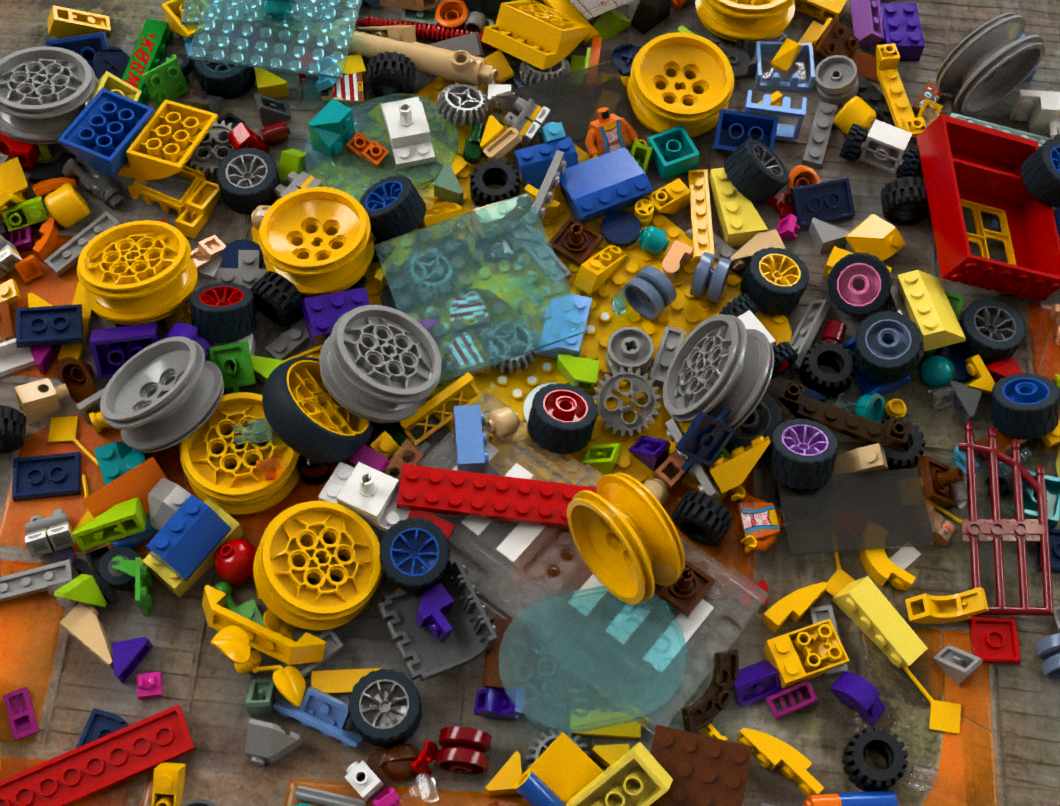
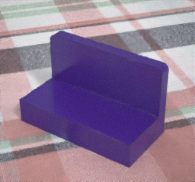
M767 660L740 669L738 671V678L733 685L736 702L740 708L782 691L779 673Z

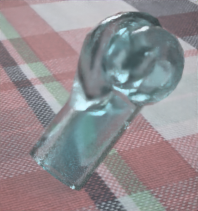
M623 288L611 299L612 310L618 315H622L627 310V306L624 305L626 298Z

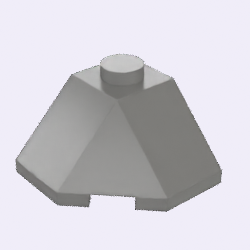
M162 477L148 493L151 527L159 532L192 494L180 485Z
M250 719L245 754L248 759H251L250 762L261 766L264 763L273 764L299 748L303 741L299 734L290 732L287 735L276 724Z

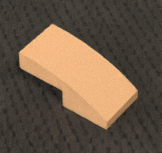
M216 235L198 242V248L191 251V259L196 264L198 271L220 257L227 247Z

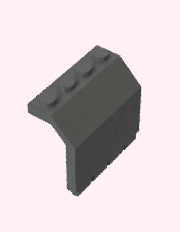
M458 557L449 560L444 577L441 581L437 582V584L441 583L454 600L450 611L443 614L453 627L449 638L443 642L431 634L428 624L419 628L416 621V611L424 593L432 587L425 591L417 592L402 590L385 596L383 602L377 605L384 621L392 619L386 623V626L393 641L401 639L395 645L402 660L407 661L411 659V661L405 664L411 680L420 678L422 682L464 666L491 649L498 638L497 629L494 624L490 623L487 617V609L483 603H480L477 597V589L473 583H470L467 577V569L464 564L460 563Z

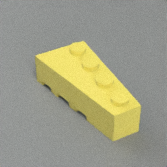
M724 168L711 169L708 180L709 190L723 241L731 247L743 246L756 234L768 231L752 202L733 186Z
M868 576L848 583L831 599L888 656L891 663L899 668L910 666L928 649Z

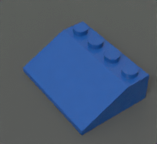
M102 88L58 138V143L96 171L114 178L128 161L126 151L155 114V110L152 107Z
M626 147L568 167L564 173L559 175V186L574 219L582 224L604 217L613 211L633 206L640 199H647V196L653 192L645 172Z

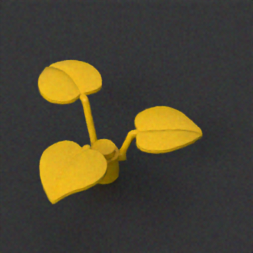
M267 609L263 615L265 627L292 640L295 636L296 628L280 620ZM235 625L228 626L213 637L210 643L220 649L228 659L234 662V667L239 674L245 675L250 671L257 673L259 671L276 670L273 673V681L276 688L293 706L297 708L301 705L306 685L305 679L298 669L291 665L285 668L281 665L259 667L262 660L260 651L257 649L251 650V647L248 645L249 636L241 627Z

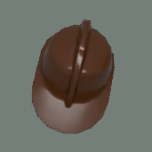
M66 357L59 361L56 368L57 376L62 384H66L69 395L75 402L80 403L96 393L93 369L88 362L73 357Z
M411 744L381 747L370 754L367 766L384 785L408 782L419 776V774L412 771L411 763L417 760L420 751Z

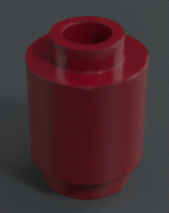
M283 121L264 126V129L260 130L266 145H273L288 140V135L291 134L288 124H283Z
M837 319L828 321L821 341H826L827 343L835 341L836 345L842 344L847 329L846 325Z

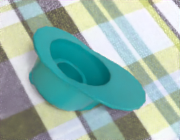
M264 0L266 14L275 21L285 20L290 16L293 4L297 3L294 0Z
M880 394L863 395L858 402L853 404L855 406V414L879 423L881 422L886 403Z

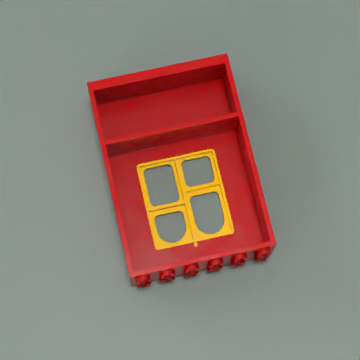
M940 114L916 138L942 279L1003 294H1010L1020 298H1027L1037 302L1046 300L1051 294L1060 290L1059 234L1053 208L1036 200L1029 193L1021 178L1022 163L1039 148L1038 141ZM962 207L972 210L976 234L966 231ZM981 212L996 215L999 218L1002 233L984 229ZM986 238L1000 241L1004 244L1008 263L990 259ZM969 242L976 243L979 246L981 257L971 254Z

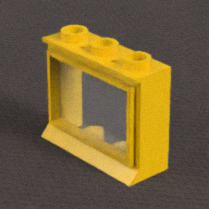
M184 165L181 171L167 178L157 180H140L138 178L132 185L128 186L132 199L136 200L140 194L143 196L146 204L151 206L154 201H157L164 212L168 213L173 208L177 210L178 216H180L185 210V202L206 180V177L202 171L194 170Z

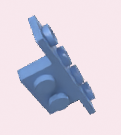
M308 688L301 707L296 708L284 698L276 701L273 705V708L278 710L280 715L293 717L299 720V723L305 727H314L320 730V733L326 737H334L341 740V743L347 747H358L364 742V739L359 734L345 728L350 715L348 711L349 704L316 688Z

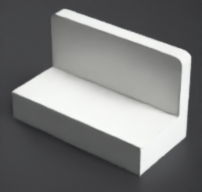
M16 338L0 343V377L36 365L30 347L17 348Z

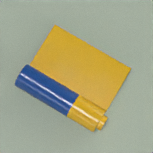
M562 732L515 783L514 789L531 806H566L569 799L600 775L603 770Z

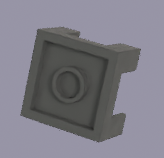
M720 39L711 40V42L719 47ZM737 39L735 46L720 48L730 62L734 81L755 77L758 61L756 56L752 58V61L750 60L747 52L749 39Z

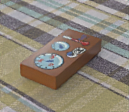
M928 82L912 107L913 112L919 113L925 99L939 103L944 93L939 91L936 84Z

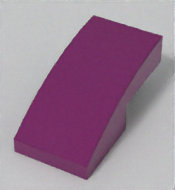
M28 687L3 695L9 715L7 718L14 740L39 732Z

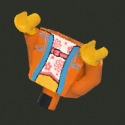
M607 107L597 110L599 119L590 122L585 139V146L590 158L601 156L622 147L631 146L632 141L647 145L645 140L638 139L639 135L630 123L623 117L610 114Z
M738 485L731 489V491L735 492L731 496V500L740 501L735 509L741 536L740 542L746 553L751 550L765 552L776 542L780 534V527L790 526L789 514H776L773 503H767V501L747 493L743 486Z

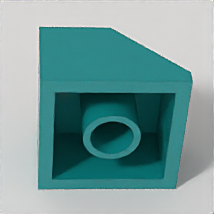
M332 98L308 123L314 150L329 159H332L341 152L343 146L355 135L351 108Z
M683 125L647 137L648 145L653 147V165L662 181L686 173L688 170L697 169L700 153Z
M115 441L94 448L105 485L147 460L145 452L130 448L125 442Z
M1029 471L1030 474L1036 479V472ZM1044 475L1048 527L1055 528L1060 516V478ZM1022 478L1024 518L1038 519L1037 493Z

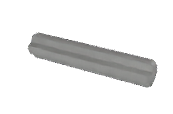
M301 785L297 787L295 792L297 800L323 806H366V801Z

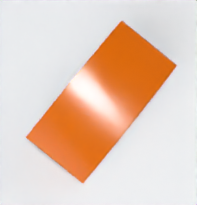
M359 131L346 144V149L376 167L389 154V151L375 140L370 141Z
M59 177L37 182L32 185V188L37 197L41 195L44 197L52 193L53 189H58L66 183L72 184L75 188L78 185L74 178Z
M52 216L41 225L38 231L42 238L32 248L37 260L42 263L53 252L59 236V227Z

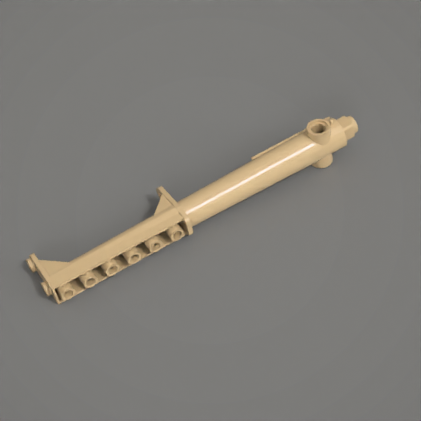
M242 0L233 11L232 18L235 27L240 31L324 50L325 52H332L338 56L346 52L354 55L361 54L362 57L372 59L378 53H385L387 51L389 53H402L405 57H409L411 62H414L416 71L453 80L455 84L458 83L459 85L465 83V85L472 84V86L479 87L481 84H495L497 81L498 69H494V66L486 65L484 58L472 56L465 50L452 51L414 41L408 43L354 31L358 19V14L354 11L347 18L329 24L288 16L285 20L275 21L266 14V11L257 9L254 3L255 0Z

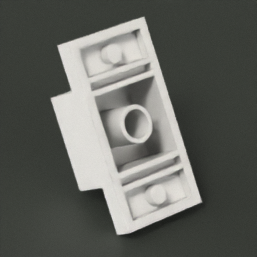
M1020 90L1008 114L1009 120L1028 121L1029 133L1050 134V139H1054V136L1056 139H1060V92Z
M419 97L381 104L396 168L401 169L435 162L430 130L422 101L420 102Z
M340 461L318 496L319 501L333 502L351 509L369 525L384 532H388L389 528L398 521L407 519L411 511L397 508L398 479L360 462L354 468Z

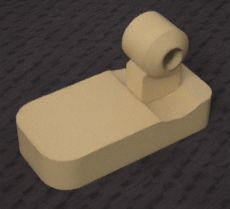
M510 127L484 148L483 152L491 161L500 159V162L507 161L509 164V159L505 154L521 142L522 136L516 128Z

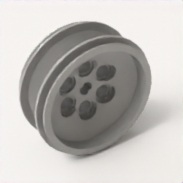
M1009 12L989 20L962 40L943 61L936 74L937 87L942 93H952L960 89L954 102L956 111L969 116L989 108L1015 90L1038 66L1045 54V46L1043 45V39L1039 35L1021 38L1026 28L1024 17Z
M32 47L19 50L0 60V129L9 137L24 143H58V138L89 102L96 86L94 70L82 56L60 47Z
M364 305L346 312L337 320L331 335L326 339L321 348L319 367L321 378L327 391L344 409L368 421L394 423L413 416L417 412L416 410L425 404L428 395L434 391L441 377V355L433 337L414 318L391 307Z
M718 314L701 322L682 342L666 373L663 385V403L671 417L679 422H691L692 424L700 411L710 416H718L723 406H726L732 412L724 422L734 429L739 427L760 403L772 376L774 351L768 338L756 329H746L744 323L733 315Z
M182 336L162 339L132 356L109 380L100 401L103 418L109 426L121 429V437L130 448L145 453L170 448L193 434L213 414L224 392L222 372L215 363L205 360L204 350L197 342Z

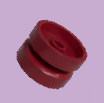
M451 726L440 729L438 742L443 748L437 751L436 766L440 769L460 774L477 775L488 772L489 757L484 753L490 751L492 736L485 731L469 727Z

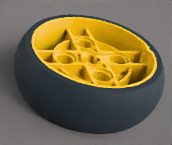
M313 357L290 359L274 369L264 385L262 405L269 425L285 444L302 456L321 463H339L340 461L343 462L351 459L370 440L374 422L350 413L334 400L322 381L319 359Z

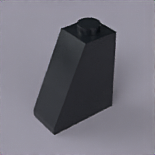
M640 0L631 20V25L643 35L670 16L672 0Z

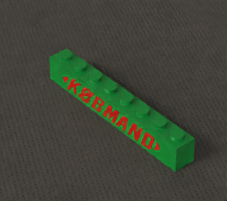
M146 19L122 77L123 81L142 91L137 101L139 103L145 104V101L150 96L141 75L158 66L163 56H166L167 46L173 39V31L170 29L169 22Z

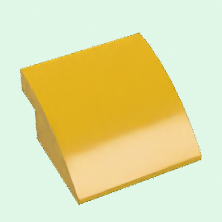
M518 0L501 3L496 24L485 26L481 41L544 70L566 58L585 38L591 26L535 0Z
M164 100L126 151L128 161L118 172L117 176L130 179L157 180L178 173L218 119V114Z

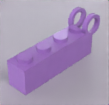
M850 0L854 36L861 41L859 46L869 49L885 39L880 0Z

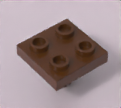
M832 19L814 51L822 59L834 55L852 58L861 41L838 19Z
M570 217L549 241L547 246L554 253L580 268L581 264L587 261L603 242L604 236Z
M926 455L918 458V471L922 478V493L925 499L947 509L957 507L953 484L964 480V473L961 468L957 467L950 470L949 466Z
M685 559V567L678 581L670 586H661L655 583L654 594L688 618L714 586L715 580Z

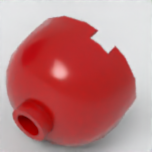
M231 539L225 542L215 553L214 565L216 572L230 585L246 583L245 579L249 576L251 578L254 577L253 563L257 549L250 542L243 539Z

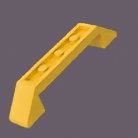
M896 44L877 45V77L895 127L912 133L911 137L918 136L927 127L923 117L915 118L899 76L897 65L900 55Z
M209 585L204 587L202 606L209 627L217 631L232 625L241 627L249 636L248 645L287 665L321 662L323 660L326 641L305 632L295 642L225 608L226 593Z

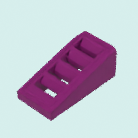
M31 226L1 234L16 247L18 252L30 251L35 245L34 232Z
M808 679L765 698L775 720L819 703ZM802 689H805L809 699L806 701L800 691ZM796 692L801 703L796 704L792 693ZM784 696L788 697L792 707H787L783 699ZM779 699L784 711L779 712L774 700Z

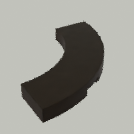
M738 649L714 653V673L708 689L698 701L681 709L685 731L694 732L706 727L714 721L713 719L721 710L726 708L733 695L731 693L733 685L738 678Z

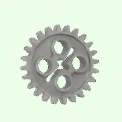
M216 120L186 162L187 166L189 165L194 170L202 171L205 177L211 173L212 178H214L217 173V167L221 163L220 161L227 154L235 150L227 139L230 131L234 129L232 123L226 126L224 120L221 124H218Z
M623 366L620 367L619 373L612 369L611 377L607 373L604 374L605 382L598 380L601 388L594 387L598 395L592 396V398L597 400L596 405L599 410L597 416L601 415L602 417L598 423L606 422L605 430L613 427L612 434H615L618 429L621 436H624L626 430H628L630 436H633L634 429L640 434L641 426L649 429L647 422L655 423L652 415L660 414L655 410V407L662 406V404L656 402V399L661 398V395H655V391L659 387H652L651 385L655 380L647 381L648 373L641 376V369H637L635 373H633L632 366L628 368L627 372H625ZM620 381H628L630 384L628 392L620 391L618 387ZM611 389L617 391L624 398L629 396L631 398L630 403L641 409L642 413L639 414L630 405L624 407L622 405L623 400L611 393ZM639 393L646 395L647 402L645 405H639L636 402V396ZM609 397L615 398L617 401V406L613 410L606 407V400ZM626 410L634 413V420L630 423L623 419V414Z

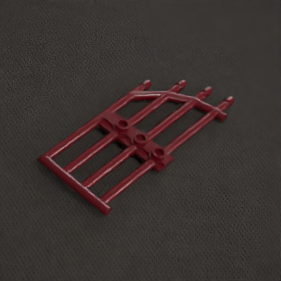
M967 421L964 426L966 431L965 442H958V450L966 451L969 519H962L963 542H970L972 589L981 587L979 542H993L996 606H988L989 611L976 615L1054 616L1044 467L1042 465L1036 466V479L1021 464L1020 443L1018 439L1011 441V457L998 450L995 427L988 428V446L974 444L973 423ZM975 453L989 455L992 519H978ZM998 460L1012 468L1015 519H1001ZM1022 478L1037 493L1038 519H1024ZM1002 542H1016L1020 606H1006ZM1026 542H1040L1044 607H1030Z

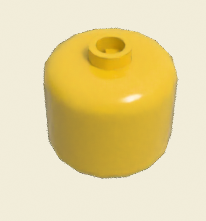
M854 96L837 113L833 123L846 136L853 123L868 129V134L872 127L871 124L877 115L876 111L859 96Z
M70 183L62 185L44 199L45 205L49 210L47 211L48 216L54 217L55 221L64 228L73 226L90 214L87 203L78 190Z

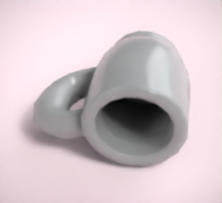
M473 11L466 19L464 30L465 32L469 30V34L471 30L474 32L479 31L480 35V32H484L486 24L491 26L495 25V23L490 19H486L484 13Z

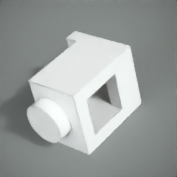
M488 84V111H492V108L511 109V104L515 103V93H511V85Z
M363 760L360 763L355 761L346 770L348 773L345 776L346 780L365 801H368L384 786L382 781ZM362 773L365 774V779L359 782L357 778Z

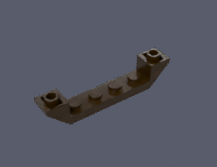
M787 379L785 380L778 399L795 417L819 422L830 430L871 445L879 443L882 447L906 444L912 427L911 424L891 417L887 425L807 397L804 395L806 386Z

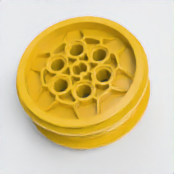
M695 0V9L701 23L713 34L737 42V39H749V43H756V41L770 40L781 34L788 27L794 17L795 0Z
M683 32L664 34L649 41L636 54L632 62L627 86L628 102L636 118L650 131L658 134L683 125L690 138L698 137L717 126L720 109L728 108L734 89V74L724 52L708 39Z
M309 187L283 196L268 209L259 228V245L264 255L267 271L282 275L298 289L302 296L306 297L341 292L353 286L367 272L374 256V240L371 234L370 219L366 210L350 194L334 188Z
M133 221L105 230L94 237L83 248L77 265L78 279L85 288V297L89 307L104 320L120 325L151 323L175 313L190 300V296L195 291L198 281V270L196 264L191 259L192 252L189 241L177 228L160 221Z
M239 392L223 395L209 419L193 434L180 442V460L191 488L201 501L204 502L209 497L228 514L248 515L268 510L286 498L300 479L296 468L300 454L285 444L273 431L265 417L262 395ZM248 428H254L252 431H246ZM226 432H232L229 435H224ZM261 443H267V445L263 447L259 446ZM219 450H223L222 453H220V454H215V452H217V451H219ZM255 461L259 462V463H258L257 465H255V466H251V465H250L252 462H255ZM236 465L234 469H228L230 466Z
M624 473L607 474L599 480L597 494L588 490L579 491L568 504L567 521L579 553L598 581L616 598L631 605L645 603L653 597L655 583L661 586H670L678 581L685 567V556L680 537L663 506L638 480Z
M309 501L296 504L277 515L270 522L261 538L253 563V576L257 592L266 607L276 617L289 625L311 631L330 630L340 627L356 618L363 611L380 583L383 571L379 556L380 543L369 524L356 512L343 505L327 501ZM323 538L331 539L333 544L325 543ZM300 541H307L310 547L303 546ZM343 555L348 561H341L338 556ZM292 561H299L303 567L294 566ZM335 575L339 577L340 582L333 581L330 576ZM313 578L318 584L311 585L307 579Z

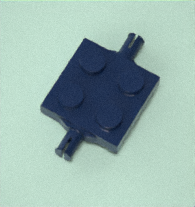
M723 406L718 416H710L702 411L699 412L675 447L679 452L688 457L681 466L683 471L689 473L695 462L712 466L736 432L733 427L728 426L724 422L732 412L731 409Z

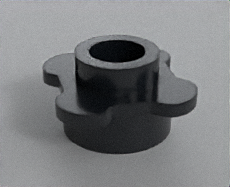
M999 476L1000 495L1007 497L1009 495V490L1007 489L1008 482L1006 478ZM990 477L985 480V484L988 485L989 491L987 493L991 497Z

